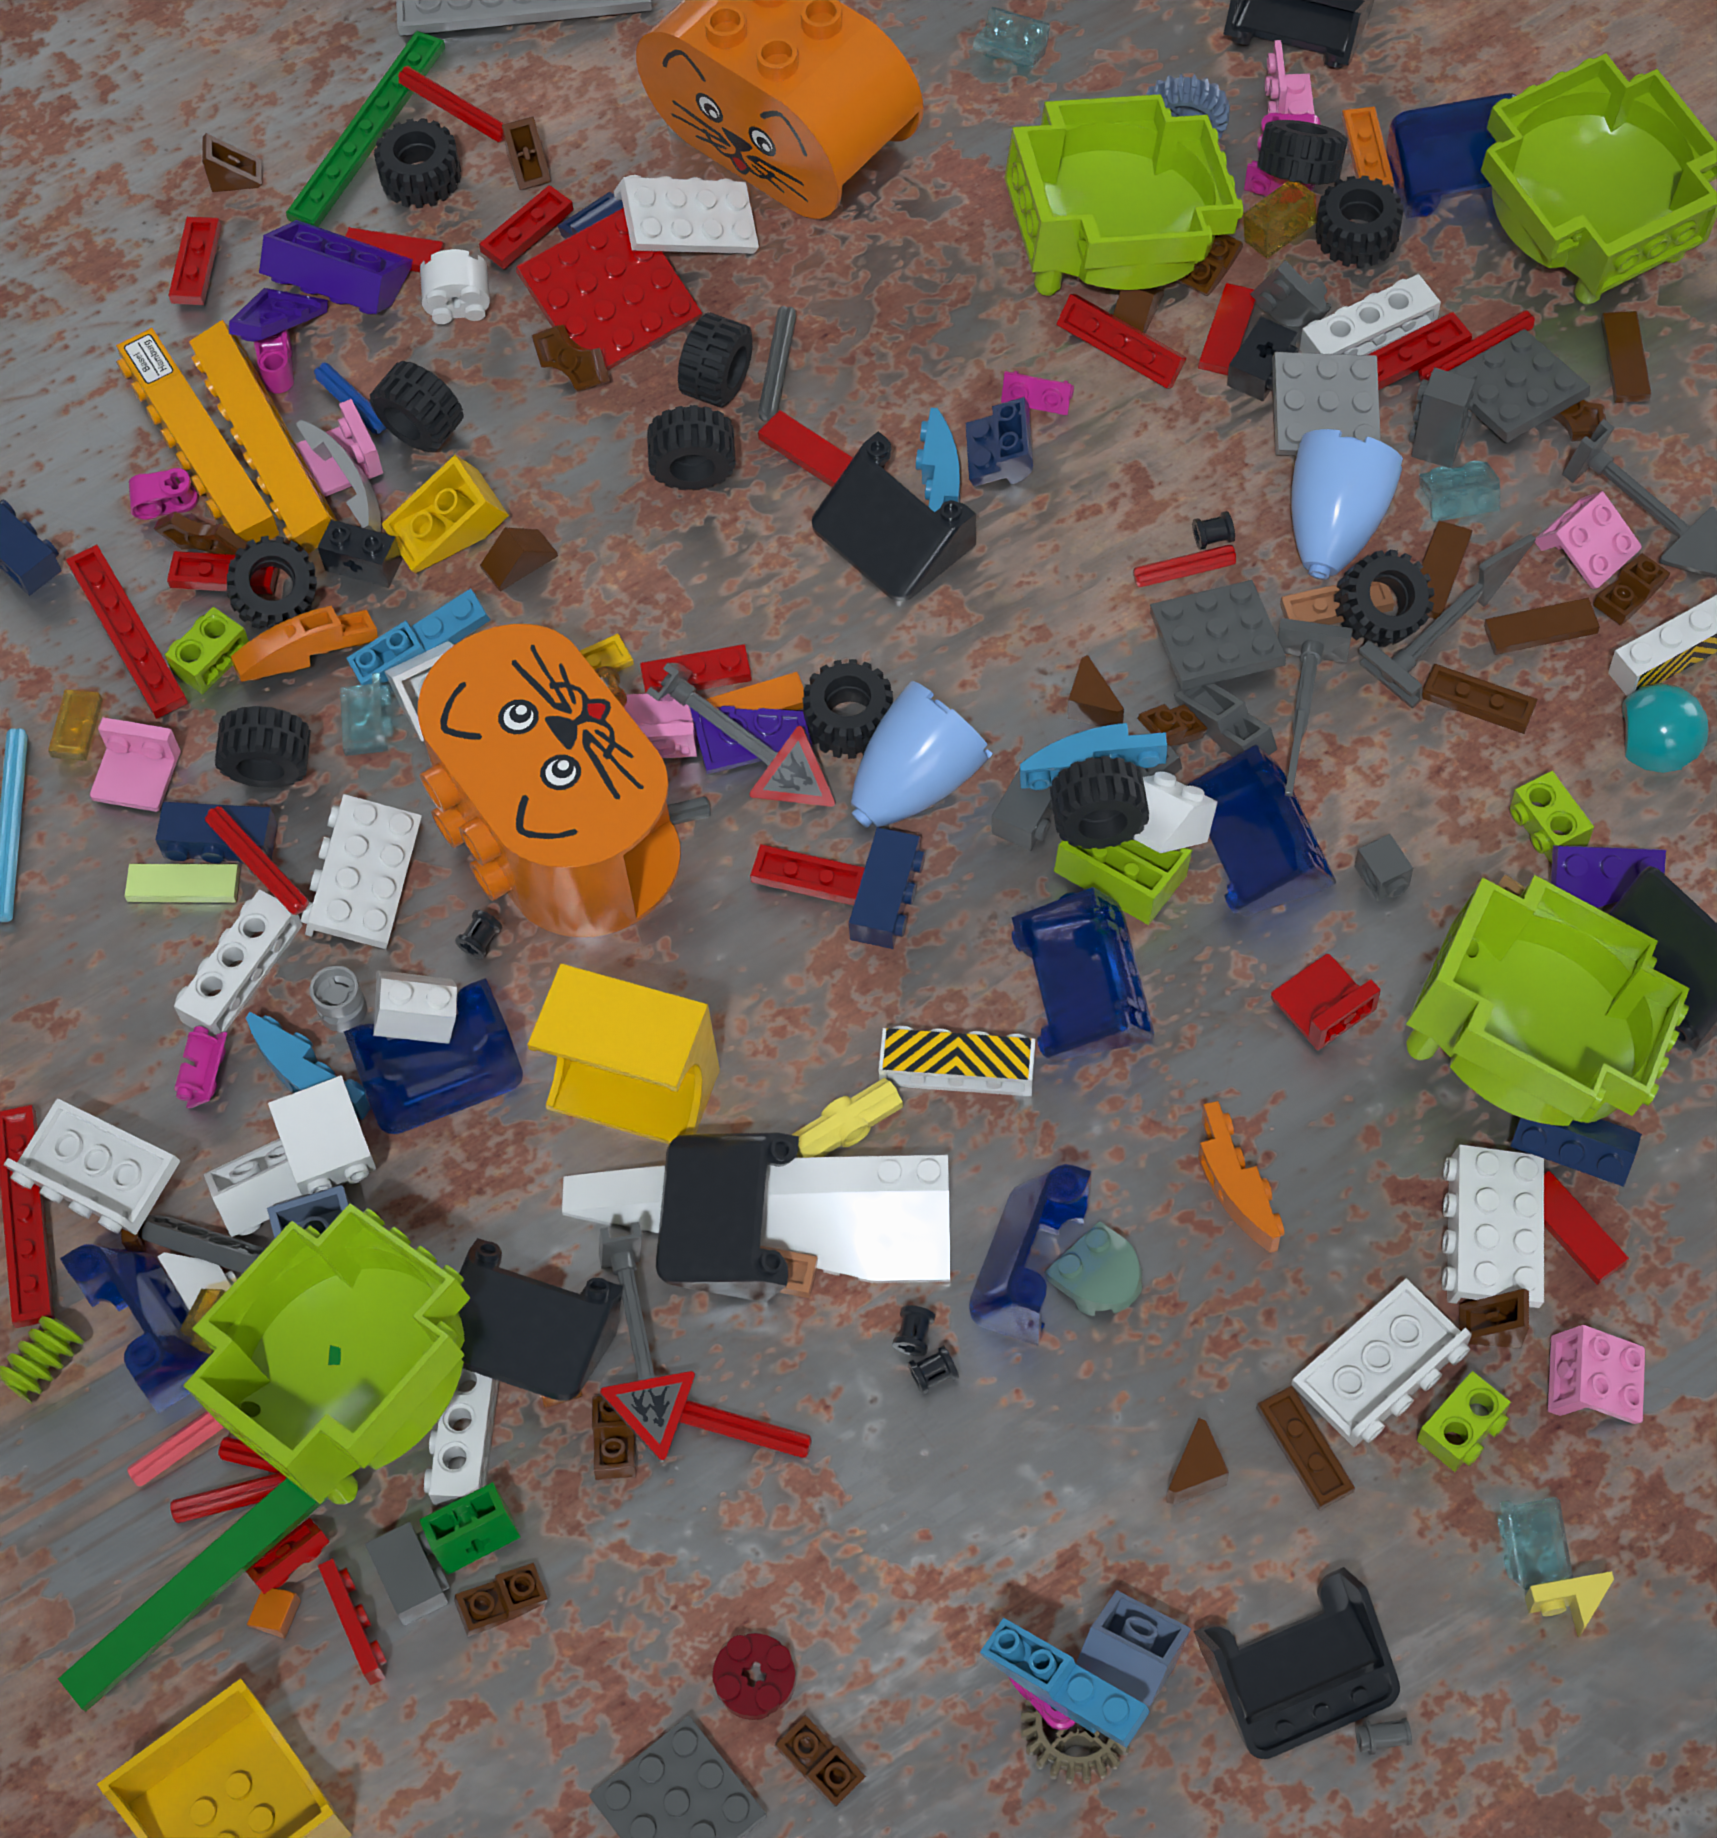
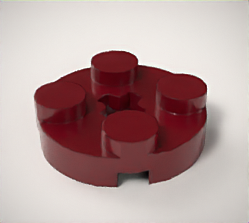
M751 1633L732 1637L719 1652L713 1666L712 1678L718 1698L730 1713L743 1719L760 1720L769 1717L768 1714L776 1712L779 1708L782 1709L790 1701L795 1690L796 1670L790 1651L780 1641L765 1634ZM753 1666H758L761 1673L766 1675L764 1681H757L755 1687L749 1686L748 1678L743 1676L746 1670H751Z

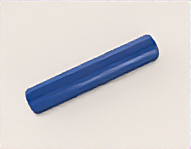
M322 363L319 367L315 368L316 380L341 403L352 399L364 425L373 434L378 435L387 429L376 416L370 402L330 364Z

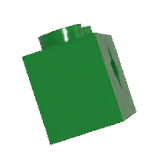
M493 1482L419 1520L432 1552L447 1575L521 1538L509 1508Z

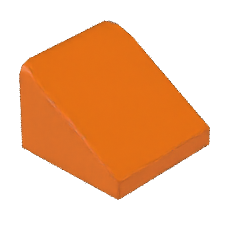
M274 1588L266 1594L260 1592L247 1626L285 1639L300 1605V1598L296 1593Z

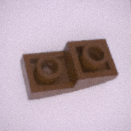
M1227 234L1215 235L1212 248L1203 261L1194 264L1193 271L1185 277L1178 279V282L1203 295L1209 296L1238 257L1243 248V243Z
M1641 553L1622 569L1615 582L1596 597L1593 606L1622 626L1657 592L1669 578L1670 572Z
M1166 704L1140 713L1137 718L1151 734L1166 732L1167 745L1169 746L1203 738L1208 729L1185 704L1173 709H1169Z
M602 1396L592 1397L595 1480L636 1477L635 1433Z
M534 1563L497 1574L493 1582L457 1593L454 1597V1602L467 1637L513 1620L548 1601Z
M806 1715L774 1745L792 1766L834 1807L866 1777L837 1745L834 1746Z

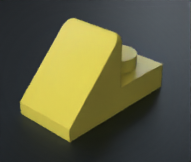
M1612 1571L1530 1586L1524 1597L1528 1613L1541 1611L1542 1616H1553L1567 1610L1566 1607L1569 1606L1577 1636L1580 1637L1614 1580Z

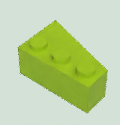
M1062 840L1058 845L1054 872L1149 925L1187 877L1192 850L1181 848L1180 852L1173 850L1159 853L1136 840L1124 841L1121 845L1105 847V849H1082L1081 846L1074 847L1069 845L1068 841Z

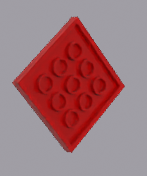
M624 208L516 266L517 274L551 326L564 325L571 339L581 347L586 349L600 348L607 371L694 323L702 316L698 305L662 251L632 250Z

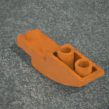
M331 605L295 616L264 631L231 656V662L241 682L259 680L263 677L280 673H291L310 667L309 655L325 654L332 650L361 646L378 638L377 628L367 610L337 616Z
M1219 1101L1203 1104L1201 1120L1208 1141L1200 1142L1198 1159L1209 1185L1225 1211L1251 1239L1270 1253L1278 1251L1280 1237L1284 1236V1227L1279 1213L1273 1214L1269 1201L1272 1200V1191L1268 1179H1261L1257 1166L1246 1168L1241 1148H1234L1231 1135H1234L1231 1117L1228 1112L1222 1113Z

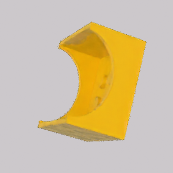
M561 963L527 1044L529 1050L541 1051L557 1056L554 1078L545 1104L546 1109L669 1144L679 1135L697 1133L720 1071L708 1004Z
M241 1678L97 1783L103 1795L115 1807L137 1838H350L352 1836L261 1702Z

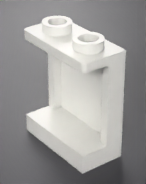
M342 1076L268 1103L293 1176L303 1197L330 1189L332 1186L345 1181H360L367 1177L369 1172L376 1170Z

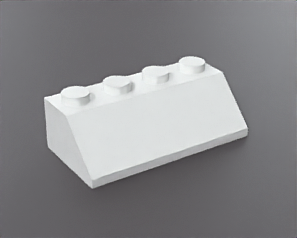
M280 1138L203 1174L211 1196L231 1237L238 1234L248 1235L259 1229L261 1223L269 1220L268 1207L303 1197L296 1184ZM345 1181V1182L340 1183V1184H338V1185L332 1186V1188L337 1187V1186H340V1185H342V1184H344V1183H346V1184H354V1183H357V1182H359V1181H356V1182H348V1181Z

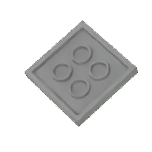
M1274 353L1272 357L1276 455L1297 456L1302 436L1307 432L1320 429L1340 430L1342 433L1341 437H1353L1363 442L1367 436L1381 441L1377 356Z

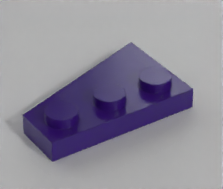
M263 288L229 321V334L240 336L245 341L263 340L327 313L328 300Z
M735 706L716 707L776 752L781 750L797 726L804 727L811 743L803 711L759 708L758 710L735 709ZM689 707L707 775L762 761Z
M1553 845L1551 884L1596 908L1618 902L1638 875L1648 866L1655 867L1665 874L1666 850Z

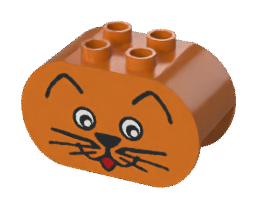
M682 0L639 40L636 48L637 68L645 91L660 116L680 138L787 208L812 219H821L829 216L840 203L842 185L888 141L899 142L910 138L918 130L923 119L924 107L921 90L903 54L876 24L838 0Z
M533 624L501 625L475 633L447 650L428 672L419 694L418 721L432 767L420 774V779L430 798L437 806V808L431 811V814L444 838L453 848L465 842L476 859L470 863V868L485 894L494 901L507 893L529 921L547 931L569 937H597L615 933L647 916L662 902L670 891L678 875L681 861L680 842L676 829L670 821L666 801L669 788L666 766L653 744L577 647L568 638L555 630Z

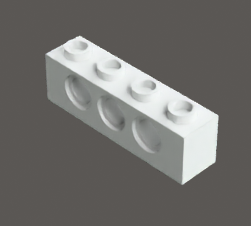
M1419 274L1408 279H1401L1393 286L1379 293L1369 294L1360 302L1349 307L1344 306L1324 319L1310 322L1306 327L1302 328L1300 351L1302 353L1368 355L1437 320L1441 301Z
M259 889L253 899L245 902L240 911V916L233 926L222 933L219 944L211 956L206 957L201 962L197 975L189 986L182 988L177 995L174 1008L181 1022L193 1029L196 1026L205 1027L209 1030V1036L226 1032L303 926L299 915L290 914L277 898ZM256 932H263L258 937L250 938ZM242 960L238 966L229 967L233 962ZM214 990H221L215 996H208Z
M462 1369L454 1395L439 1419L438 1429L431 1431L429 1451L430 1454H434L432 1469L427 1468L425 1472L424 1492L429 1493L428 1495L435 1507H445L486 1486L499 1387L498 1380ZM473 1380L477 1382L475 1387L469 1392L458 1391L459 1386L465 1381ZM468 1418L472 1420L471 1424L464 1430L456 1431L453 1429L454 1424L459 1419ZM458 1456L466 1458V1462L461 1468L455 1470L447 1468L453 1458Z

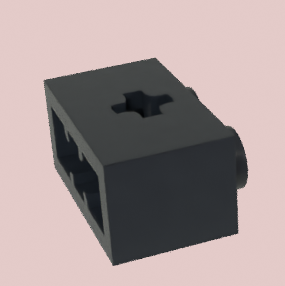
M1260 317L1229 364L1227 386L1264 402L1269 392L1273 391L1272 357L1275 352L1299 353V348L1296 347L1298 332Z
M332 519L317 547L325 571L387 588L390 587L402 562L396 537Z

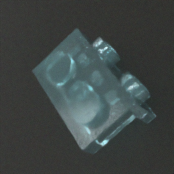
M991 7L988 10L986 26L974 38L973 50L982 52L988 58L1010 60L1019 67H1033L1045 55L1050 24Z
M1470 461L1461 467H1437L1430 472L1419 474L1420 488L1430 500V517L1434 522L1494 512L1501 508L1500 478L1488 462Z
M373 673L372 684L340 688L342 742L345 756L388 751V737H392L394 734L391 715H386V706H392L389 684L383 685L380 673Z
M1556 1497L1518 1505H1515L1510 1500L1501 1501L1502 1514L1498 1515V1527L1502 1538L1507 1540L1509 1554L1504 1556V1564L1508 1577L1525 1590H1529L1530 1586L1572 1579L1573 1573L1560 1500Z

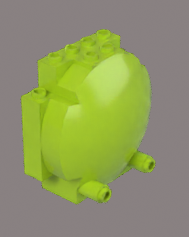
M1607 53L1594 59L1588 58L1579 66L1567 72H1559L1550 80L1538 86H1529L1521 94L1510 99H1502L1492 107L1487 129L1497 142L1486 150L1481 172L1492 185L1493 205L1497 217L1512 241L1531 258L1548 268L1565 267L1579 277L1574 292L1581 303L1592 304L1600 299L1603 292L1664 262L1675 263L1680 261L1685 256L1686 251L1708 241L1717 218V192L1709 183L1717 179V142L1658 69L1645 75L1643 73L1638 74L1628 81Z
M1158 94L1044 102L1041 125L1012 127L1004 179L1032 273L1036 272L1034 285L1040 294L1050 296L1058 291L1061 287L1063 273L1078 276L1084 283L1110 289L1140 290L1163 286L1191 273L1194 269V264L1203 261L1212 248L1215 235L1235 234L1238 219H1241L1243 216V203L1241 198L1236 196L1234 177L1228 173L1225 152L1220 151L1218 132L1216 128H1212L1208 115L1172 117L1170 108L1165 107L1162 95Z
M1534 875L1520 897L1482 877L1452 922L1407 1020L1406 1025L1414 1028L1406 1041L1407 1051L1414 1059L1425 1060L1433 1057L1437 1049L1441 1047L1451 1058L1450 1068L1473 1091L1495 1106L1530 1121L1557 1126H1569L1573 1120L1591 1123L1607 1117L1617 1109L1633 1116L1642 1104L1649 1106L1657 1094L1659 1085L1654 1082L1655 1079L1661 1077L1666 1069L1669 1058L1664 1055L1672 1049L1679 1036V1032L1674 1029L1675 1026L1678 1027L1689 1009V1006L1684 1004L1689 988L1653 969L1657 962V958L1652 956L1658 942L1657 940Z
M351 1203L322 1234L310 1225L304 1230L293 1221L281 1231L192 1328L214 1352L183 1385L220 1425L319 1504L326 1497L334 1504L350 1503L355 1499L358 1491V1482L352 1475L353 1472L360 1467L364 1469L367 1465L377 1470L393 1462L415 1446L432 1429L449 1405L457 1388L464 1363L462 1361L464 1353L460 1350L465 1341L464 1330L458 1312L469 1301L470 1297L461 1286L464 1282L462 1276L447 1264L442 1269L437 1266V1259L424 1247L419 1245L415 1250L409 1246L411 1241L397 1228L392 1227L388 1231L383 1227L385 1225L384 1221L369 1208L362 1212ZM330 1345L341 1348L340 1365H328Z

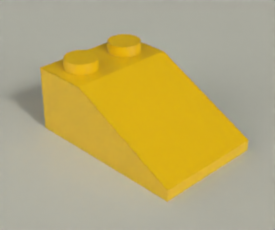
M454 455L381 525L388 535L396 537L401 556L411 571L417 573L485 539L509 515L479 470L457 455Z

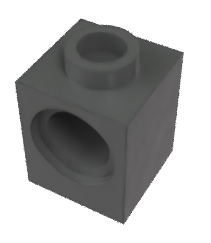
M1391 834L1359 848L1354 866L1377 901L1388 896L1394 898L1404 893L1410 886L1414 869Z

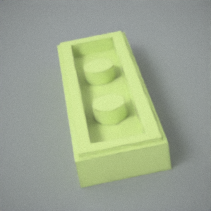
M129 864L125 898L127 902L236 903L240 868L238 864Z

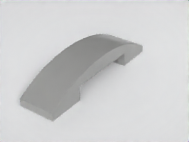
M303 420L298 421L296 426L311 449L324 461L333 456L357 493L346 503L361 527L381 533L378 501L372 485L361 466L329 434L311 423Z

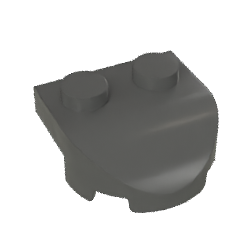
M1286 260L1250 294L1263 311L1268 312L1279 323L1292 327L1306 326L1314 320H1321L1331 309V304L1326 303L1324 298L1327 288L1322 280L1317 276L1308 284Z

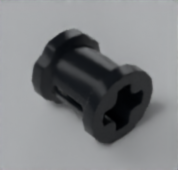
M1224 511L1219 517L1202 521L1199 518L1193 519L1192 530L1198 549H1206L1208 544L1226 540L1228 543L1235 541L1234 524L1228 511Z
M474 910L472 922L463 935L459 934L456 937L455 943L466 954L482 959L486 955V946L494 934L501 932L503 926L491 914L483 910Z
M903 1306L900 1311V1316L903 1319L899 1336L893 1339L892 1347L907 1355L924 1356L928 1351V1346L925 1342L929 1325L934 1323L935 1314L923 1307Z
M944 1345L938 1348V1353L917 1363L914 1360L908 1362L910 1373L922 1395L927 1394L930 1387L948 1378H951L953 1381L959 1378L956 1366Z

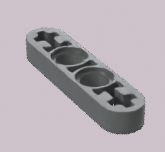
M148 1215L143 1223L141 1237L144 1240L240 1273H244L265 1250V1248L168 1216Z

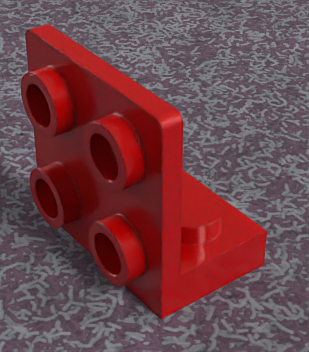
M1325 954L1271 992V999L1314 1048L1319 1051L1377 1009L1381 989L1372 979L1359 986L1330 954Z

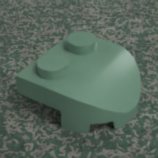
M1100 1221L1044 1272L1048 1282L1073 1299L1079 1311L1095 1316V1311L1111 1309L1114 1313H1118L1126 1309L1138 1298L1143 1288L1141 1282L1143 1270L1134 1248L1126 1239Z

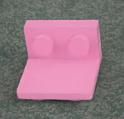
M1275 40L1273 53L1267 54L1268 74H1271V76H1265V95L1271 97V101H1268V114L1309 113L1315 115L1310 73L1285 75L1281 40Z
M352 399L340 403L339 406L343 418L338 419L339 427L326 433L350 453L361 466L368 479L383 474L377 449ZM306 440L296 444L324 497L352 486L333 456L324 461L311 449Z
M1603 491L1577 500L1539 534L1535 540L1541 551L1556 547L1558 550L1563 548L1591 589L1599 588L1642 548L1640 542Z
M630 694L624 696V709L662 758L697 757V736L687 704L683 706L675 699L673 701H657L649 694Z
M102 717L98 730L107 748L90 792L91 799L108 804L155 812L159 811L181 752L172 729Z
M1586 1325L1552 1335L1548 1412L1562 1416L1584 1408H1590L1632 1424L1641 1423L1643 1421L1644 1347Z

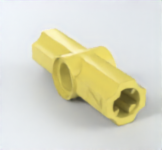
M883 1078L852 1098L843 1096L831 1102L823 1110L821 1117L791 1134L799 1136L796 1156L798 1158L824 1157L841 1145L847 1148L860 1142L867 1136L872 1126L903 1108V1101L891 1081Z

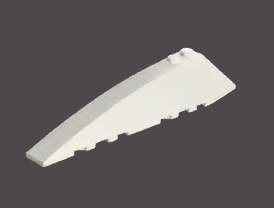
M948 1155L794 1158L789 1164L782 1167L767 1165L760 1246L817 1256V1268L823 1269L824 1273L840 1276V1273L858 1277V1280L869 1283L950 1282ZM665 1166L564 1176L562 1214L610 1226L614 1223L631 1227V1223L639 1222L642 1233H647V1231L659 1233Z

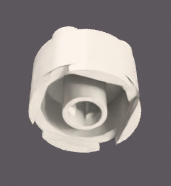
M450 249L432 254L431 261L425 264V261L422 262L420 266L422 306L432 316L433 322L447 324L455 318L466 317L468 320L478 321L485 317V310L490 304L487 263L481 256L478 255L477 260L469 257V251Z

